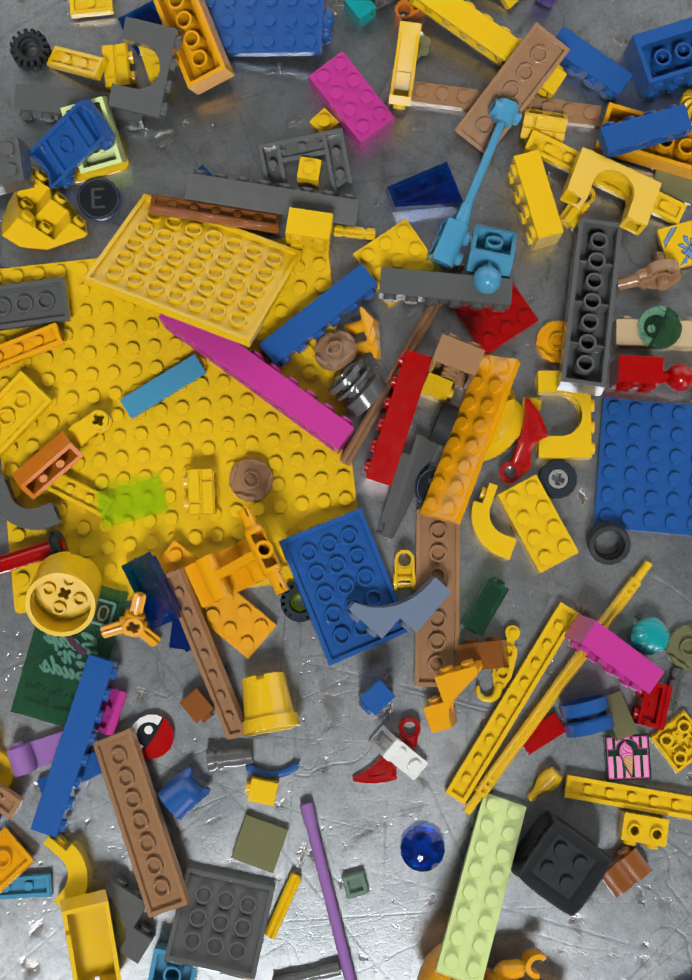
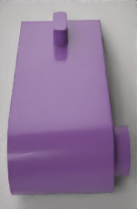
M63 731L23 744V741L10 744V749L6 752L14 777L25 775L39 767L53 763Z

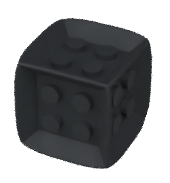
M546 810L535 821L518 845L511 871L529 888L553 906L570 916H574L585 905L602 881L612 858L606 851L598 848L573 826L553 814L550 810Z

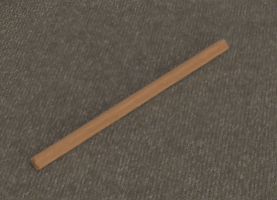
M461 261L459 266L454 265L453 269H449L447 273L460 274L465 266L464 262ZM443 304L427 307L401 353L405 354L406 349L416 352ZM399 357L385 380L386 388L370 406L342 454L340 461L343 464L351 465L381 413L387 395L390 396L394 388H390L394 374L399 375L400 367H397Z

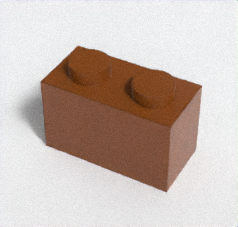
M499 636L486 637V642H478V639L464 640L465 644L458 645L460 663L468 659H473V661L481 660L483 664L481 670L509 667L507 640H499Z

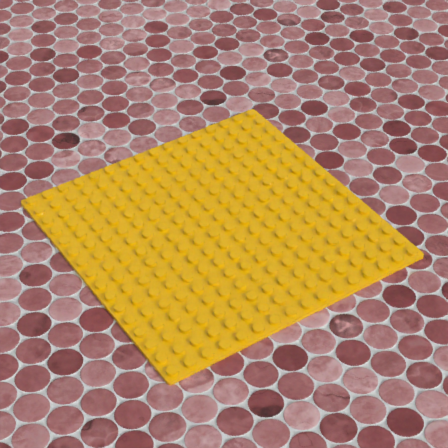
M286 238L269 239L290 247L287 245ZM309 248L299 250L302 252V257L251 346H245L248 351L255 350L262 355V360L269 365L271 362L260 350L258 344L332 287L328 251L316 253ZM98 258L1 268L0 286L65 277L71 314L70 322L57 323L65 343L64 345L0 370V392L20 371H23L54 401L1 457L2 475L8 477L20 505L26 509H34L51 502L55 503L64 525L50 530L34 531L18 527L7 521L9 553L48 541L49 533L51 531L55 533V530H59L63 534L68 551L71 554L82 556L85 559L89 558L99 569L102 577L100 597L116 602L132 601L135 592L146 594V599L169 597V593L146 575V573L172 542L177 540L198 559L233 546L245 538V527L237 511L250 506L257 523L263 525L273 545V549L282 566L281 574L285 582L294 583L295 581L279 541L357 509L353 465L351 463L348 466L340 461L350 439L339 454L335 453L165 329L158 319L161 313L84 285V277ZM47 325L0 331V344ZM330 326L325 332L335 333L337 332V326ZM313 339L308 343L309 347L301 354L295 353L290 357L292 360L283 368L281 366L278 367L284 377L290 376L294 378L303 391L308 389L317 396L318 402L321 404L326 402L335 409V414L340 418L342 415L347 417L346 408H344L346 404L345 399L337 401L336 396L338 393L331 395L328 392L335 377L342 369L328 371L320 367L314 357V348L318 340ZM195 354L207 374L134 419H131L120 399ZM95 410L108 413L112 418L111 427L92 443L80 448L68 431V428ZM99 416V422L96 424L103 425L104 423L102 422V420L104 418ZM63 431L84 455L64 474L113 498L115 501L108 515L103 519L46 489L33 500L19 487L12 474ZM247 458H256L265 462L273 475V486L269 494L256 502H246L238 498L232 491L229 483L233 467ZM187 470H215L216 515L190 516L188 511L184 510V497H188V489H184L183 476L187 475ZM42 561L11 571L15 612L27 613L25 608L26 594ZM266 579L250 587L271 585L269 579Z

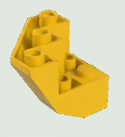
M32 167L34 188L13 193L1 223L2 236L19 247L43 250L85 237L88 234L86 221L58 188H50L47 174L41 169Z

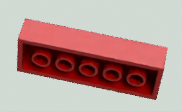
M406 349L405 354H400L397 367H400L399 375L394 374L390 388H394L392 396L387 395L383 407L387 409L385 418L380 417L376 429L380 430L378 439H373L370 451L374 453L371 460H366L363 472L367 473V479L389 486L392 485L432 357Z

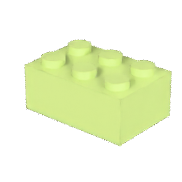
M100 96L91 99V101L116 136L114 140L115 145L107 151L103 149L96 150L79 166L81 174L127 161L111 107L108 106L109 100L107 96ZM75 104L60 108L62 116Z

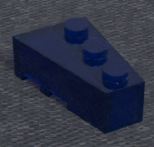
M447 162L387 186L385 189L393 211L460 206L463 202Z

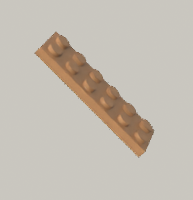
M536 22L454 131L484 154L496 126L491 121L492 116L488 115V110L495 98L510 99L520 106L518 112L522 113L570 49ZM510 128L503 129L498 143Z

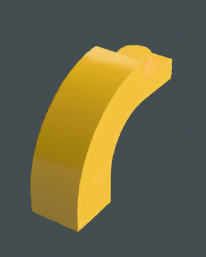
M512 389L509 392L484 461L495 458L506 451L515 441L522 428L524 408L516 401V395Z
M489 483L487 487L483 486L478 498L482 500L481 503L475 500L471 503L469 513L470 526L475 539L484 550L493 556L508 561L517 539L500 533L492 525L490 507L498 485Z
M61 834L58 837L48 836L43 842L46 847L64 862L67 868L68 879L66 886L53 901L60 908V900L87 894L92 878L91 864L85 849L77 840L69 846L67 839Z

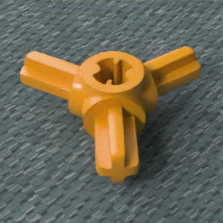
M135 592L130 609L126 610L124 616H120L119 621L100 627L103 638L123 633L125 636L140 637L151 647L156 646L160 642L161 637L148 627V622L145 620L143 609L146 594Z

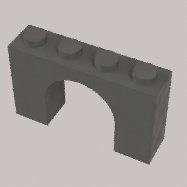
M126 17L121 39L127 44L153 50L159 58L160 71L157 79L146 88L134 89L112 83L108 106L113 109L163 120L164 115L166 116L169 110L167 98L168 93L171 94L173 91L174 81L171 79L173 72H176L178 67L176 55L177 51L181 50L183 36H181V32L176 28Z

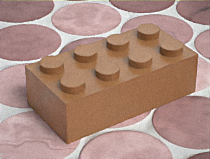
M447 333V335L442 334L427 376L429 372L453 381L452 386L466 391L477 373L485 350L481 349V345L469 341L465 343L460 341V337L451 333Z

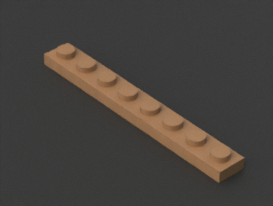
M182 567L167 572L161 576L228 740L243 736L242 722L245 721L186 571Z

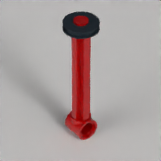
M55 530V533L51 531L48 541L1 555L0 574L43 561L52 554L68 551L63 534L59 530Z

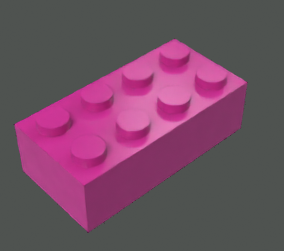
M343 51L308 76L311 90L325 108L339 121L340 127L343 128V131L360 152L394 127L395 117Z
M578 615L564 635L570 641L568 645L586 654L585 657L595 664L598 663L603 667V671L612 677H617L622 685L628 689H633L637 693L644 691L650 694L664 673L662 669L594 619Z

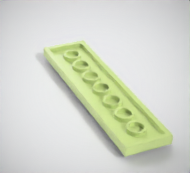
M488 794L485 799H481L434 972L456 980H483L527 807Z

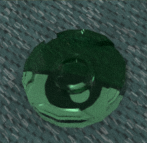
M662 305L649 308L641 315L637 324V332L640 340L647 347L662 350L674 345L680 338L682 323H680L678 314L671 308Z

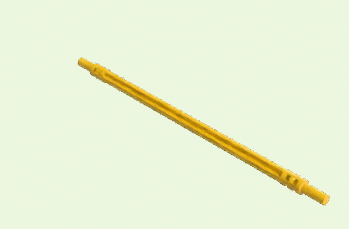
M645 560L633 577L630 576L598 620L600 624L607 629L610 628L640 587L641 580L652 567L650 562ZM576 650L474 789V795L463 808V811L469 816L481 799L486 798L586 661V654Z

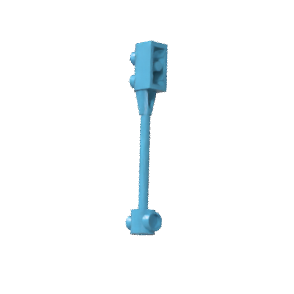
M495 98L490 105L488 115L492 116L491 121L496 124L464 202H462L453 218L446 217L442 219L426 259L453 269L454 265H460L463 259V254L459 253L462 245L467 246L472 237L468 233L472 204L504 128H511L512 125L517 126L521 120L522 114L518 112L520 106L516 102L506 98Z

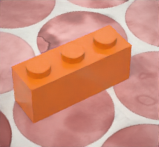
M62 431L16 470L12 476L19 487L34 500L84 455L76 444Z

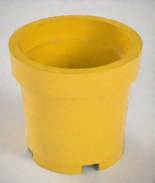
M284 672L266 673L258 677L255 675L241 680L245 720L242 722L243 736L271 733L301 725L298 713L294 712Z

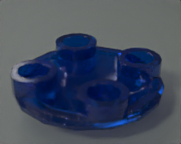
M425 826L413 827L403 837L400 846L401 856L405 864L419 872L430 871L436 868L443 860L445 853L444 842L440 834L434 829Z

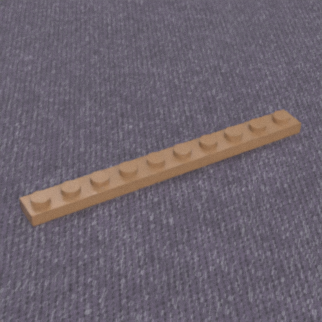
M392 78L390 79L388 102H389V96H390ZM414 81L411 105L468 112L484 90ZM534 97L526 107L567 114L568 126L598 129L601 114V106Z

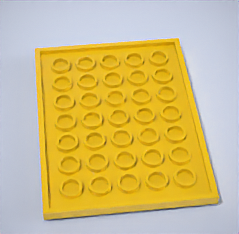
M144 193L84 277V285L250 347L298 265L302 252L237 227L149 214L152 196Z

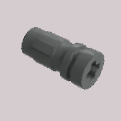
M251 746L230 747L228 749L218 747L217 750H214V748L206 749L208 771H216V768L223 770V767L235 768L252 764Z

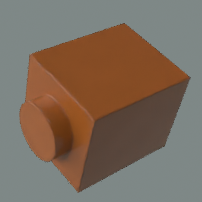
M199 687L180 702L181 706L196 724L200 720L205 723L214 715L212 712L215 708L213 703Z

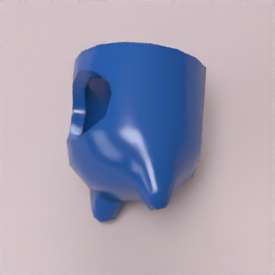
M191 767L185 768L157 792L163 804L179 820L193 810L210 792L209 787H201L197 780L192 777L193 769Z

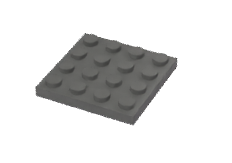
M187 868L184 881L192 903L176 909L164 961L246 980H255L275 887Z

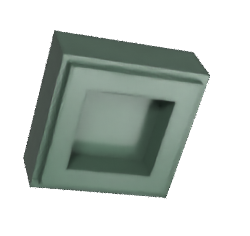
M363 870L341 876L347 899L369 894Z

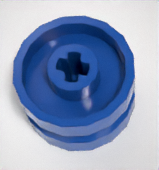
M607 694L583 697L559 705L561 717L573 719L564 725L566 737L574 738L593 735L615 726L612 714L606 712L599 713L605 711L610 706Z

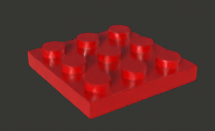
M514 283L512 286L511 306L505 312H494L492 308L472 310L470 306L451 308L472 340L481 345V349L485 350V355H489L539 321Z

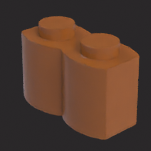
M626 845L618 850V856L611 861L602 879L616 898L652 871L638 850L632 845L630 847Z

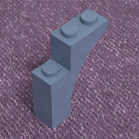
M430 576L417 591L398 602L372 606L351 601L346 608L350 611L348 615L355 622L359 623L361 620L367 625L365 630L375 638L378 635L383 639L399 619L401 620L399 624L409 632L412 629L417 633L449 596L451 591L436 577Z

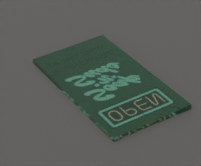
M102 585L92 621L84 630L77 634L53 636L35 626L10 712L65 727L88 655L93 653L108 659L111 657L117 635L103 638L100 627L119 621V617L123 616L129 595L128 592Z

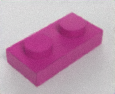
M110 686L109 688L112 689L109 701L104 702L102 710L105 711L101 724L97 723L96 730L112 736L117 727L127 693Z

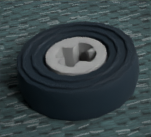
M563 460L547 462L538 473V479L548 497L552 499H561L569 496L577 485L575 469ZM556 474H560V479H563V482L558 483V485H555V481L552 480V476L555 477Z

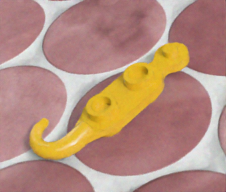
M515 625L506 627L504 631L507 640L509 667L492 669L493 693L485 696L480 691V685H476V695L485 703L495 702L512 677L517 658V648L514 642L520 636V630Z

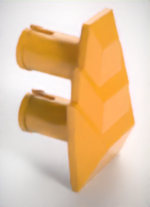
M360 307L361 319L344 324V330L351 336L365 332L367 340L356 343L358 348L356 357L371 352L373 357L379 360L381 359L379 321L370 310Z

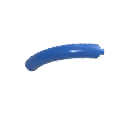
M293 762L277 770L262 769L254 764L244 766H246V771L255 776L266 779H278L297 771L300 763Z

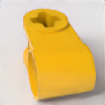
M95 410L71 425L68 431L79 447L83 448L111 427L112 418L104 411ZM99 416L104 418L102 420V422L104 423L103 425L96 424L99 422Z
M400 550L394 556L393 590L395 592L398 589L416 591L414 555L408 550ZM402 553H406L410 557V562L406 566H401L398 562V557ZM399 581H409L408 583H399Z

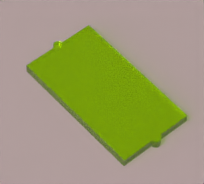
M159 477L95 493L99 507L97 512L101 515L104 528L168 512L164 498L165 492L162 491Z

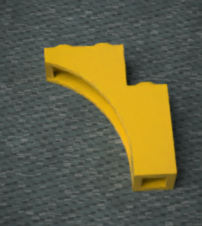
M400 21L389 104H393L394 109L405 110L406 106L411 105L422 25L420 23Z

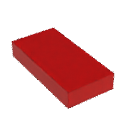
M555 712L542 719L523 745L528 755L565 733L564 726Z

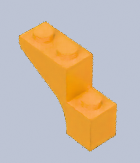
M468 659L461 662L459 666L453 667L450 664L440 668V671L434 677L440 695L429 698L427 704L423 707L432 733L453 728L458 721L454 708L455 699L483 668L481 660L473 661V659Z

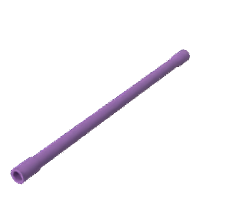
M313 802L303 803L299 806L304 825L307 829L344 980H356L317 827Z

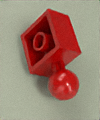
M619 355L610 363L609 389H616L618 393L637 390L639 394H649L661 384L667 383L668 387L674 391H685L692 385V369L686 364L678 363L672 365L668 370H663L664 357Z

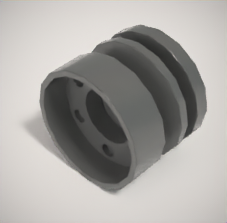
M360 358L343 368L328 389L331 395L338 393L336 396L337 401H341L346 397L349 398L344 408L354 417H358L366 411L382 394L387 385L377 374L367 379L366 376L370 371V367L365 366L361 369L364 362Z

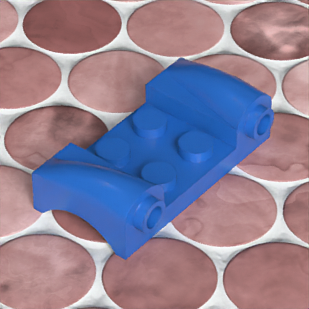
M91 99L79 100L29 150L30 157L34 158L45 169L51 189L59 187L68 188L75 183L74 178L76 174L74 171L96 150L103 149L107 151L115 145L114 140L116 136Z

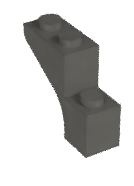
M113 875L106 884V890L126 928L125 940L119 952L138 964L156 934L152 932V928L148 925L137 923L145 910L140 889H134L128 885L129 882L125 878Z

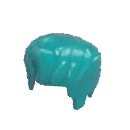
M656 617L641 619L635 623L631 630L630 645L645 655L659 653L669 643V631L664 623Z

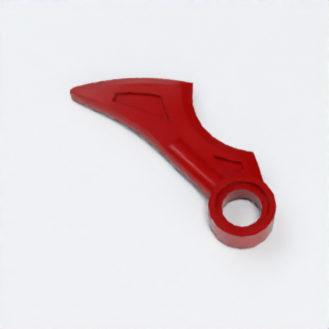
M529 398L525 399L523 427L512 458L503 463L499 469L500 478L506 483L516 482L521 475L532 467L531 452L537 442L548 437L544 421ZM507 466L515 467L517 471L515 477L510 478L506 476L505 468Z
M407 716L399 722L398 729L400 733L397 738L412 750H416L421 726L416 718ZM406 722H413L416 725L414 733L407 734L404 732L403 726ZM381 756L366 770L354 776L352 780L360 783L393 781L397 779V766Z

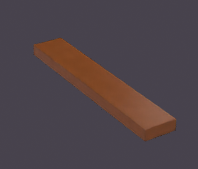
M152 194L149 206V214L276 234L279 232L280 214Z

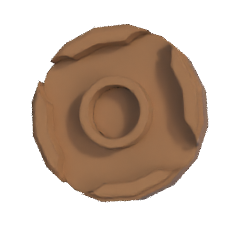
M342 330L335 333L329 332L316 343L314 357L321 368L328 371H338L352 363L358 348L354 338L348 332Z
M247 458L233 467L229 483L232 491L238 498L246 502H256L269 494L273 486V475L265 462L256 458Z

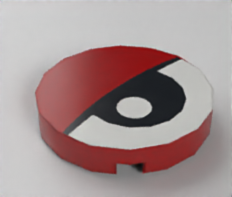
M148 714L140 717L132 726L135 729L144 758L156 759L164 756L171 749L174 742V731L172 724L165 717L158 714Z

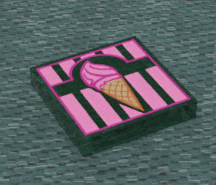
M635 734L616 741L614 735H603L606 781L652 779L649 734Z

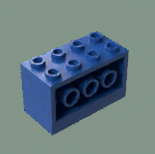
M692 17L632 36L623 55L629 72L633 74L632 80L639 100L646 98L647 100H652L665 92L671 94L678 91L681 87H692Z

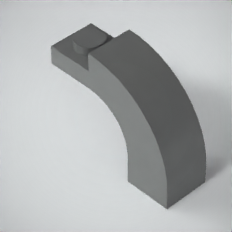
M0 475V514L7 521L18 527L34 531H45L64 525L55 503L51 502L34 509L24 508L17 501L8 477Z

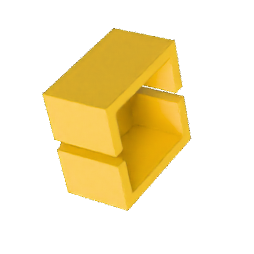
M289 207L285 231L287 245L296 250L309 248L316 253L330 252L333 214Z

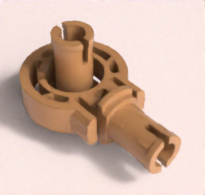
M663 252L653 253L651 255L652 262L646 267L638 268L635 274L617 278L619 291L638 286L642 290L645 288L651 290L658 289L660 291L667 290L681 279L679 263L673 259H665Z

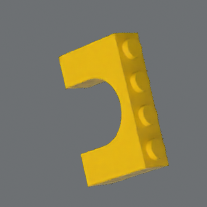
M582 147L574 159L559 200L580 208L587 199L594 182H611L622 191L626 201L619 227L639 235L649 222L662 183L632 168L623 166L613 159L597 154L591 149Z
M537 371L535 374V396H561L567 398L577 409L578 424L571 434L548 436L537 442L536 460L591 459L592 455L595 454V442H592L591 433L595 431V422L591 420V412L594 411L595 406L594 399H591L589 394L556 390L558 371Z

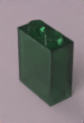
M497 577L484 579L462 617L460 625L478 636H483L509 591L505 587L506 582Z

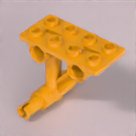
M250 506L237 511L245 527L244 539L215 554L206 555L184 568L202 608L266 579H269L276 596L290 590L281 574L282 566L273 549V545L263 525L257 523Z

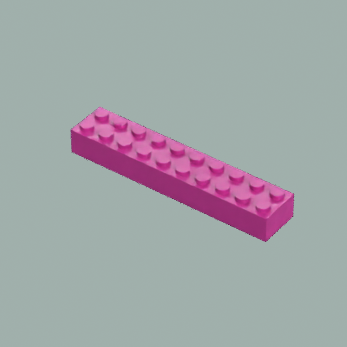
M159 315L158 319L165 329L335 453L339 454L354 434L353 422L344 415L340 418L335 414V409L326 402L323 404L318 402L317 396L308 389L303 391L294 378L290 376L284 377L276 365L273 363L266 364L262 360L263 356L255 350L250 352L245 345L166 315Z

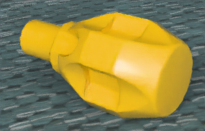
M554 767L545 769L538 776L533 786L534 789L527 795V798L534 802L540 795L553 792L559 786L563 778L562 775Z

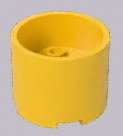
M68 551L58 552L45 558L36 570L25 598V608L31 622L41 631L53 636H70L84 630L94 617L101 593L102 577L97 566L89 558L85 559Z

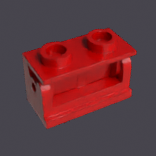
M657 683L650 694L644 691L636 692V696H638L637 703L633 705L631 711L634 723L664 730L673 686Z

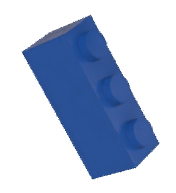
M377 676L358 694L360 699L358 702L368 715L372 712L376 716L396 696Z

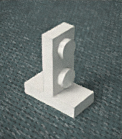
M383 724L369 740V743L388 762H392L413 780L428 765L426 760L397 738Z

